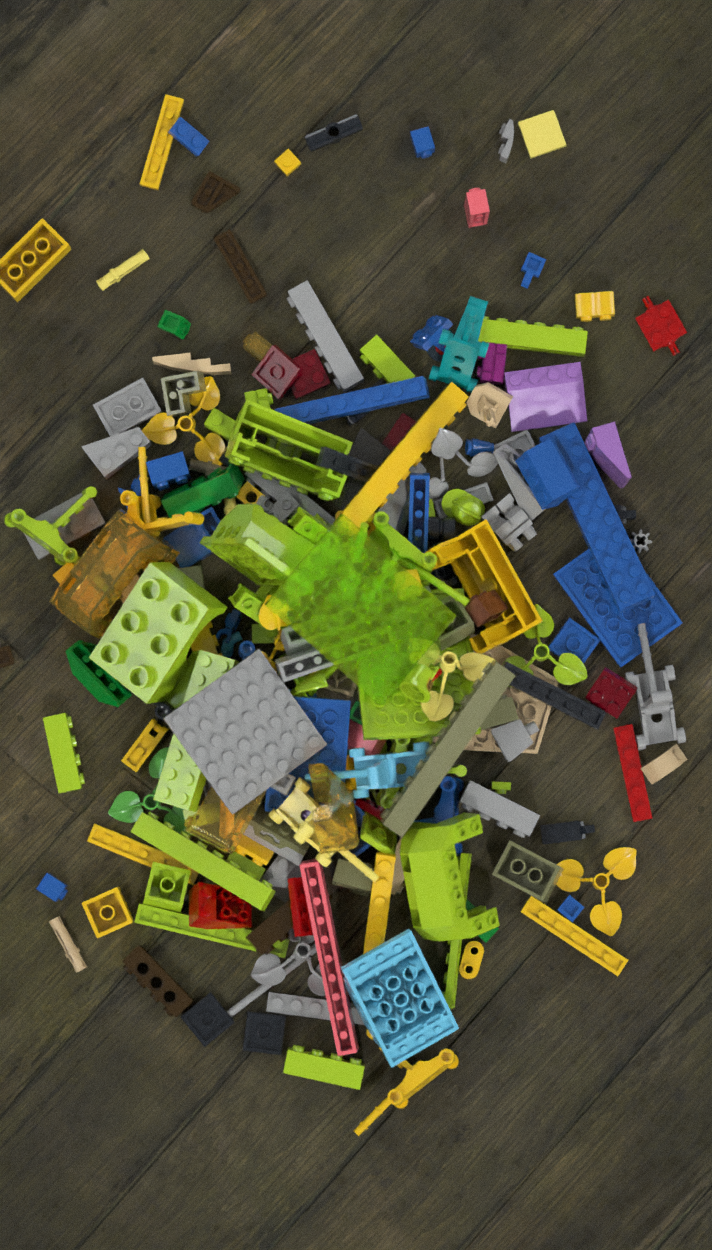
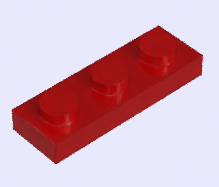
M302 877L288 878L295 937L313 935Z

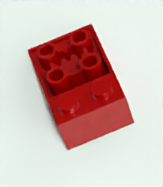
M198 882L189 890V926L201 929L251 928L252 906L219 885Z

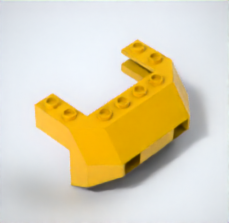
M487 519L463 534L426 551L432 552L437 556V563L432 571L451 563L455 575L458 576L469 598L476 594L480 595L484 591L490 592L495 589L509 607L497 619L483 624L486 629L469 639L472 649L476 653L484 654L543 622Z

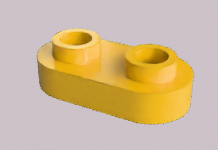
M470 941L464 948L459 972L465 979H473L478 974L484 954V948L478 941ZM472 947H476L478 949L477 954L471 953ZM467 966H471L473 968L471 973H467L465 971V968Z

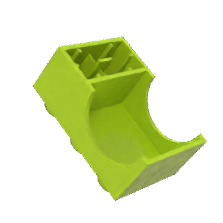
M150 562L89 658L146 704L165 702L190 666L186 658L193 641L213 618L224 614L227 606L170 562Z

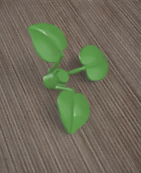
M169 747L158 751L151 759L149 773L153 778H160ZM157 786L153 793L144 797L143 802H140V797L135 792L124 791L120 793L108 811V814L116 820L133 823L144 812L142 806L149 810L155 808L163 809L169 812L164 817V823L167 821L174 825L176 832L184 831L192 836L196 829H187L182 811L185 809L175 806L173 809L162 806L161 802L153 800Z

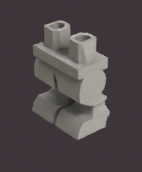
M510 493L481 517L482 521L487 519L495 536L505 547L508 545L514 552L523 546L517 538L521 533L528 541L537 534L532 527L533 522L519 506L514 505V499ZM499 513H502L505 516V519L501 518L499 516Z

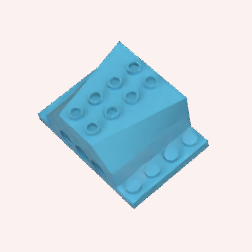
M410 929L405 930L340 967L345 976L343 980L349 996L376 1044L382 1049L391 1067L459 1029Z

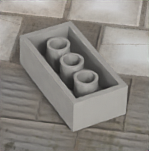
M471 780L468 782L459 800L462 803L461 808L472 812L474 809L479 812L481 818L487 821L491 818L497 821L495 825L505 830L509 827L514 830L513 834L521 838L531 835L540 815Z

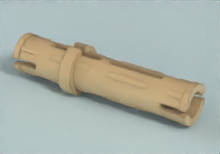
M58 916L49 921L64 948L66 958H69L75 972L77 973L85 969L87 965L79 953L80 949L72 941L61 917Z

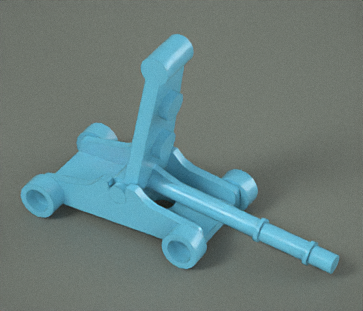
M429 742L413 743L414 751L365 755L364 748L349 749V756L353 757L355 770L314 772L305 774V781L318 782L321 780L356 778V790H353L354 798L369 797V789L403 787L407 777L415 773V766L419 760H424L426 757ZM399 763L405 764L407 768L406 773L398 774L396 772V765Z

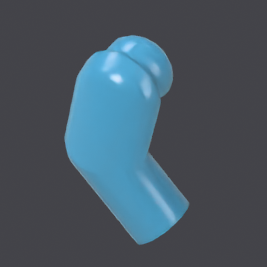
M239 631L232 634L229 644L225 643L226 638L223 639L221 653L224 657H231L234 644L242 640Z

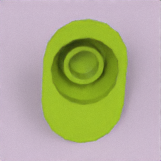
M461 489L448 491L441 501L444 513L449 517H455V521L466 526L479 523L485 513L483 502Z

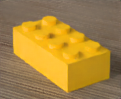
M42 218L0 259V286L18 303L71 250L70 245Z

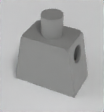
M520 719L490 730L507 762L512 761L533 744L530 736L539 731L534 721L524 726Z

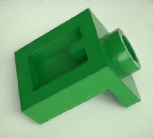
M165 310L157 327L184 340L190 330L191 323L184 317Z

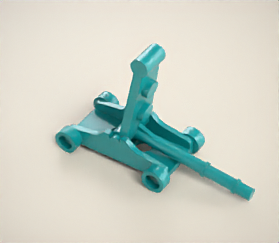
M470 296L455 335L450 333L451 331L442 330L439 344L445 345L446 348L440 367L432 366L428 380L434 382L439 380L448 384L453 382L457 387L467 389V392L472 393L478 382V379L471 377L477 357L485 358L489 347L487 342H478L488 301ZM452 367H459L461 371L454 370Z

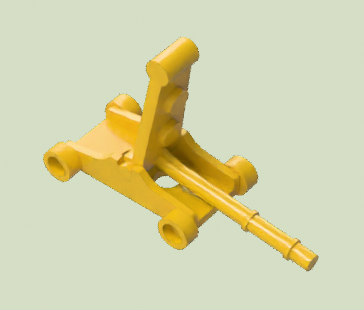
M138 447L141 496H137L134 491L125 490L121 494V503L128 506L126 554L120 555L117 562L121 569L130 570L136 567L142 568L145 571L150 562H158L154 558L155 548L161 537H158L161 531L189 524L201 525L204 522V516L201 513L186 512L184 515H172V518L169 519L157 518L156 510L161 506V499L157 495H149L146 447Z
M367 1029V1031H366L367 1036H368L371 1040L374 1041L373 1037L371 1036V1034L369 1033V1031H368V1029ZM443 1049L438 1056L429 1061H418L413 1066L406 1060L397 1064L400 1069L403 1067L407 1069L403 1081L395 1089L389 1091L387 1097L360 1122V1125L354 1132L360 1136L380 1114H383V1111L390 1104L399 1109L405 1108L408 1105V1099L447 1068L455 1069L459 1065L458 1057L450 1049Z

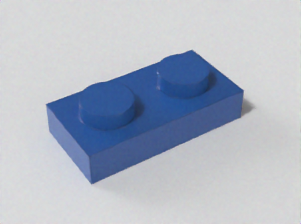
M179 117L168 131L171 136L196 157L199 156L209 143L208 139L182 117Z

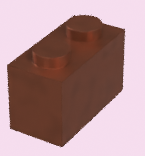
M494 589L490 592L484 591L480 595H474L470 598L469 604L464 609L479 627L497 619L509 607Z

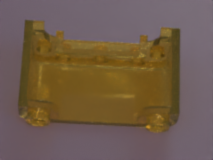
M316 763L308 765L314 800L318 804L319 802L324 804V806L317 807L313 812L320 854L354 849L357 847L359 839L352 790L325 764Z
M211 786L197 814L188 816L186 819L184 831L224 853L232 854L267 789L237 812L231 814Z

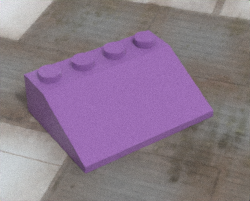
M580 362L504 373L505 391L513 396L508 405L512 432L567 425L573 422H587Z
M615 422L592 428L584 443L591 458L620 489L624 488L631 479V474Z

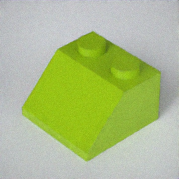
M153 862L143 904L181 913L191 870Z

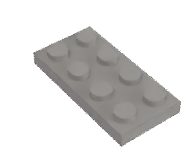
M82 493L34 519L39 521L46 520L52 524L82 496ZM92 498L82 504L84 508L77 515L73 513L69 517L71 521L63 528L61 526L57 528L60 538L67 545L106 524ZM25 534L38 560L51 554Z

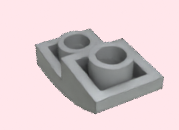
M509 119L507 124L504 123L499 132L502 135L500 141L506 143H502L498 152L500 154L499 161L507 163L513 143L514 125L511 119Z

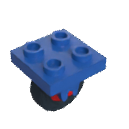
M436 315L427 320V325L422 330L419 329L414 333L413 339L410 342L414 347L427 351L429 357L433 360L442 362L446 346L439 344L442 330L451 331L449 328L453 323L447 318Z

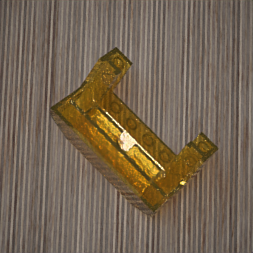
M119 509L74 565L49 602L87 633L101 639L112 621L107 615L110 608L121 597L122 592L133 581L138 571L144 567L148 558L156 562H170L172 564L180 552L165 539L143 528L123 509Z

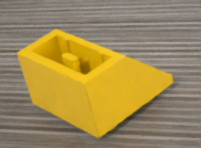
M240 833L233 844L236 847L235 852L244 857L248 854L253 857L251 861L259 866H263V864L268 865L275 853Z

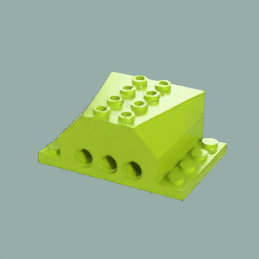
M255 503L238 504L219 522L211 537L203 536L200 544L258 586L305 588L308 581L303 577L321 548L281 523L276 517L264 512V509Z

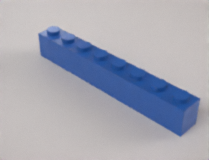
M420 376L274 410L304 423L313 424L430 398L426 378Z

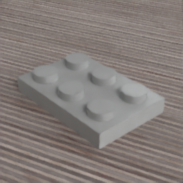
M143 378L93 405L110 437L125 432L162 412Z

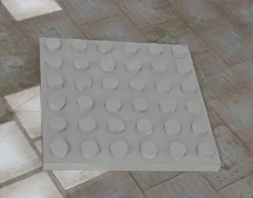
M260 649L256 650L163 718L231 814L237 812L327 745Z

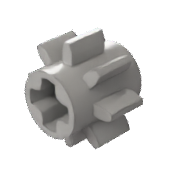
M642 529L639 530L637 535L632 532L631 535L634 538L630 539L633 547L638 550V554L641 553V549L648 551L649 548L646 545L652 543L647 538L650 533L642 534ZM637 538H638V539H641V538L644 539L643 545H642V544H639V545L636 544Z

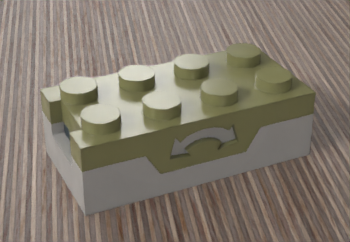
M258 795L243 806L234 821L233 829L299 866L311 845L306 841L303 844L296 841L293 837L296 832L293 831L285 820L281 824H277L269 817L268 814L271 811H265L266 797L264 795Z

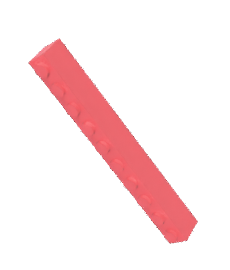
M316 859L302 861L300 863V870L337 1055L357 1053L359 1046L349 996L343 980L345 976L340 968L342 967V961L323 866Z

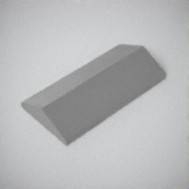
M420 462L416 467L412 465L409 469L413 473H426V469ZM410 474L404 481L401 479L397 483L399 488L393 494L389 493L386 497L388 501L381 509L378 507L376 513L380 511L389 515L388 524L402 536L409 520Z

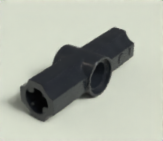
M355 114L337 123H330L325 128L304 137L309 150L313 152L329 144H336L341 139L362 131L363 127L359 117ZM331 130H337L339 134L335 137H332L329 135V132Z

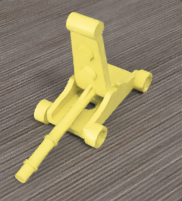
M299 777L294 783L296 787L279 808L272 809L268 814L269 817L277 824H281L285 820L293 831L296 832L293 836L296 841L301 844L306 841L319 851L315 858L323 866L328 867L332 862L331 857L338 851L349 860L348 862H351L366 877L375 882L379 876L342 845L349 835L354 836L358 828L348 820L341 825L307 794L311 786ZM304 810H308L311 813L305 820H303L301 816L302 812ZM318 823H323L326 827V830L323 829Z

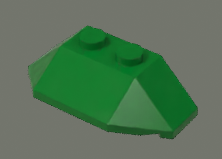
M78 640L65 651L72 674L99 702L115 707L121 706L132 696V692L89 658L97 646L96 644Z

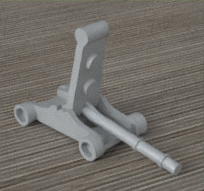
M645 623L637 624L646 673L634 675L633 671L625 673V680L638 687L636 696L643 734L635 736L638 750H644L646 745L677 740L678 744L685 743L684 728H676L672 693L668 682L675 680L673 665L665 666V670H653L652 654L650 653ZM661 713V721L658 723L653 722L651 715Z

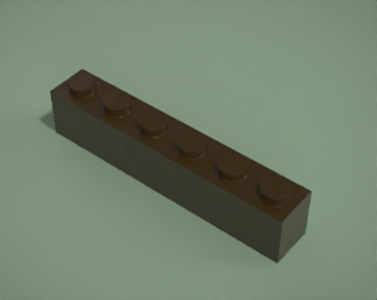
M335 861L323 870L329 901L333 898L332 893L335 890L340 892L344 889V887L332 884L337 866ZM290 899L245 937L259 955L263 953L268 955L275 948L273 946L274 943L278 940L283 942L289 936L288 931L293 928Z

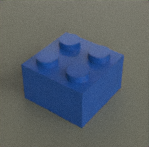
M183 451L146 462L152 485L155 489H159V491L170 488L169 485L177 483V485L188 483V479H191Z

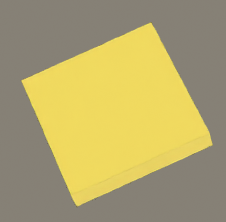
M554 110L518 122L530 159L566 147V142Z

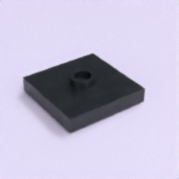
M211 992L181 1016L182 1020L204 1047L235 1023Z
M248 1011L243 1050L281 1055L286 1016Z

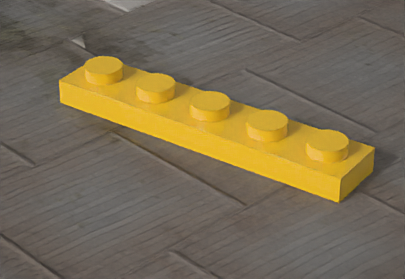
M165 94L140 186L159 190L174 138L168 131L180 117L184 99Z

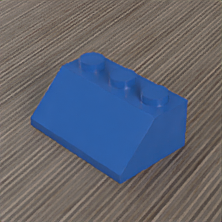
M549 438L527 450L515 461L542 510L558 506L580 487L553 438Z

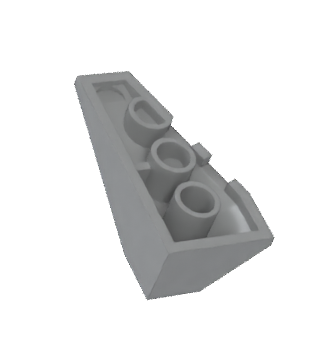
M505 443L493 453L518 506L532 521L546 509H541L515 462L521 455Z

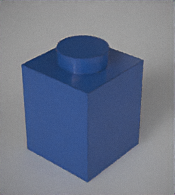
M429 127L410 132L416 158L432 156V153L435 152V146Z
M46 873L36 888L55 902L59 899L63 900L68 893V890H66L68 885L50 873Z

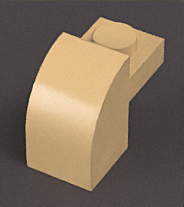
M675 744L642 767L641 770L650 783L654 784L678 768L687 758L678 745Z

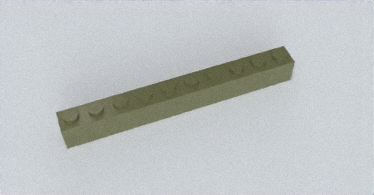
M489 662L484 667L483 676L481 679L475 680L471 687L473 690L469 696L466 694L461 700L460 704L462 706L458 711H454L449 718L450 723L446 728L443 727L440 730L436 743H432L426 751L427 756L424 760H419L415 766V773L407 777L403 784L405 787L401 793L398 791L393 797L392 802L394 803L390 808H386L383 811L380 822L399 836H404L516 676L498 662Z

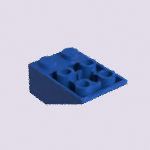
M212 507L201 513L204 516V522L201 525L189 524L181 526L163 538L181 568L191 567L213 554V552L200 544L203 536L211 537L220 522Z

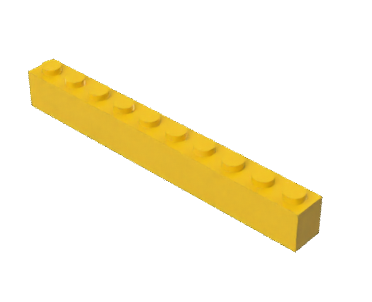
M453 382L448 384L332 524L348 538L354 535L358 536L361 523L370 522L376 514L374 511L378 507L381 509L388 501L387 495L389 493L393 494L399 488L397 483L401 479L404 481L411 473L409 471L411 466L416 467L422 460L420 455L423 452L427 453L431 449V442L436 438L439 428H444L445 425L449 426L456 419L454 414L457 411L460 413L466 407L465 401L469 396Z

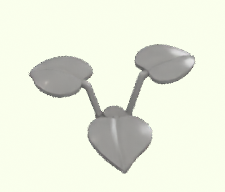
M439 428L438 434L432 443L431 451L440 459L441 478L433 477L430 479L429 499H433V501L440 499L449 489L448 483L443 482L445 480L443 458L451 459L456 454L469 466L467 470L469 475L481 477L490 473L497 466L498 462L495 455L490 452H481L476 454L471 462H468L458 452L463 444L461 437L450 430Z
M293 928L288 931V939L292 942L299 941L293 955L281 964L278 956L271 953L268 955L264 954L258 958L251 973V977L258 983L273 986L281 983L286 976L285 970L282 967L286 966L293 959L299 962L306 960L310 971L313 973L308 978L310 990L316 995L326 996L320 965L314 970L311 957H309L311 948L308 944L314 941V935L295 937Z

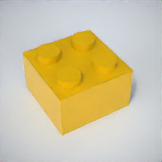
M119 887L82 902L97 938L134 922Z

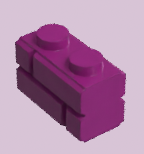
M489 343L485 358L479 356V359H482V365L477 368V377L480 378V383L489 382L494 385H503L507 351L506 344Z

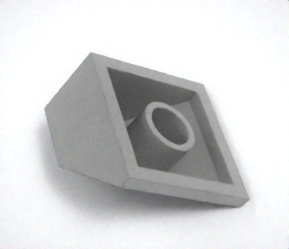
M278 855L260 879V882L264 879L273 885L272 889L276 891L274 895L286 903L290 899L287 879L302 877L300 865L298 866Z

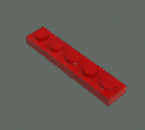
M633 725L615 727L613 731L632 820L637 822L652 819Z

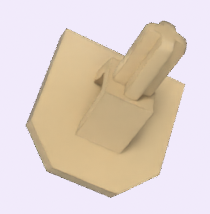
M488 382L474 387L467 400V405L471 415L485 422L486 426H492L496 429L513 396Z

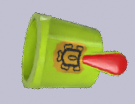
M416 664L404 678L399 688L406 697L413 701L429 702L431 698L429 692L433 683L443 671L439 666L433 672L427 666Z

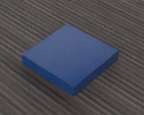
M569 617L548 648L557 657H560L563 653H572L584 664L600 642V639Z

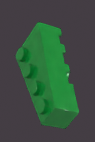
M228 462L229 466L222 470L218 467L207 478L201 476L194 480L191 486L185 484L165 494L161 503L169 518H172V515L175 514L184 515L186 512L198 513L204 510L205 506L210 504L215 506L226 497L231 499L237 496L245 480L238 465Z

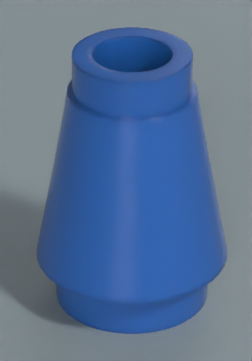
M475 438L466 440L465 454L470 455V457L481 452H494V443Z

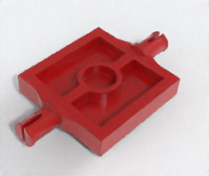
M649 296L646 299H642L647 310L642 315L636 317L635 320L653 352L668 346L673 356L676 353H680L675 342L678 338L687 334V331L670 301L667 300L660 305H653Z

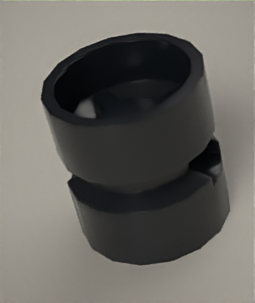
M428 516V541L438 542L439 539H442L445 542L455 538V517H444L443 520H440L439 517Z

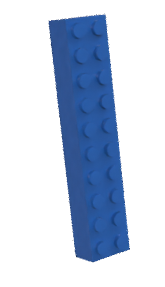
M573 422L540 437L539 444L549 438L554 439L580 486L566 498V501L619 614L653 599L655 592L575 423Z

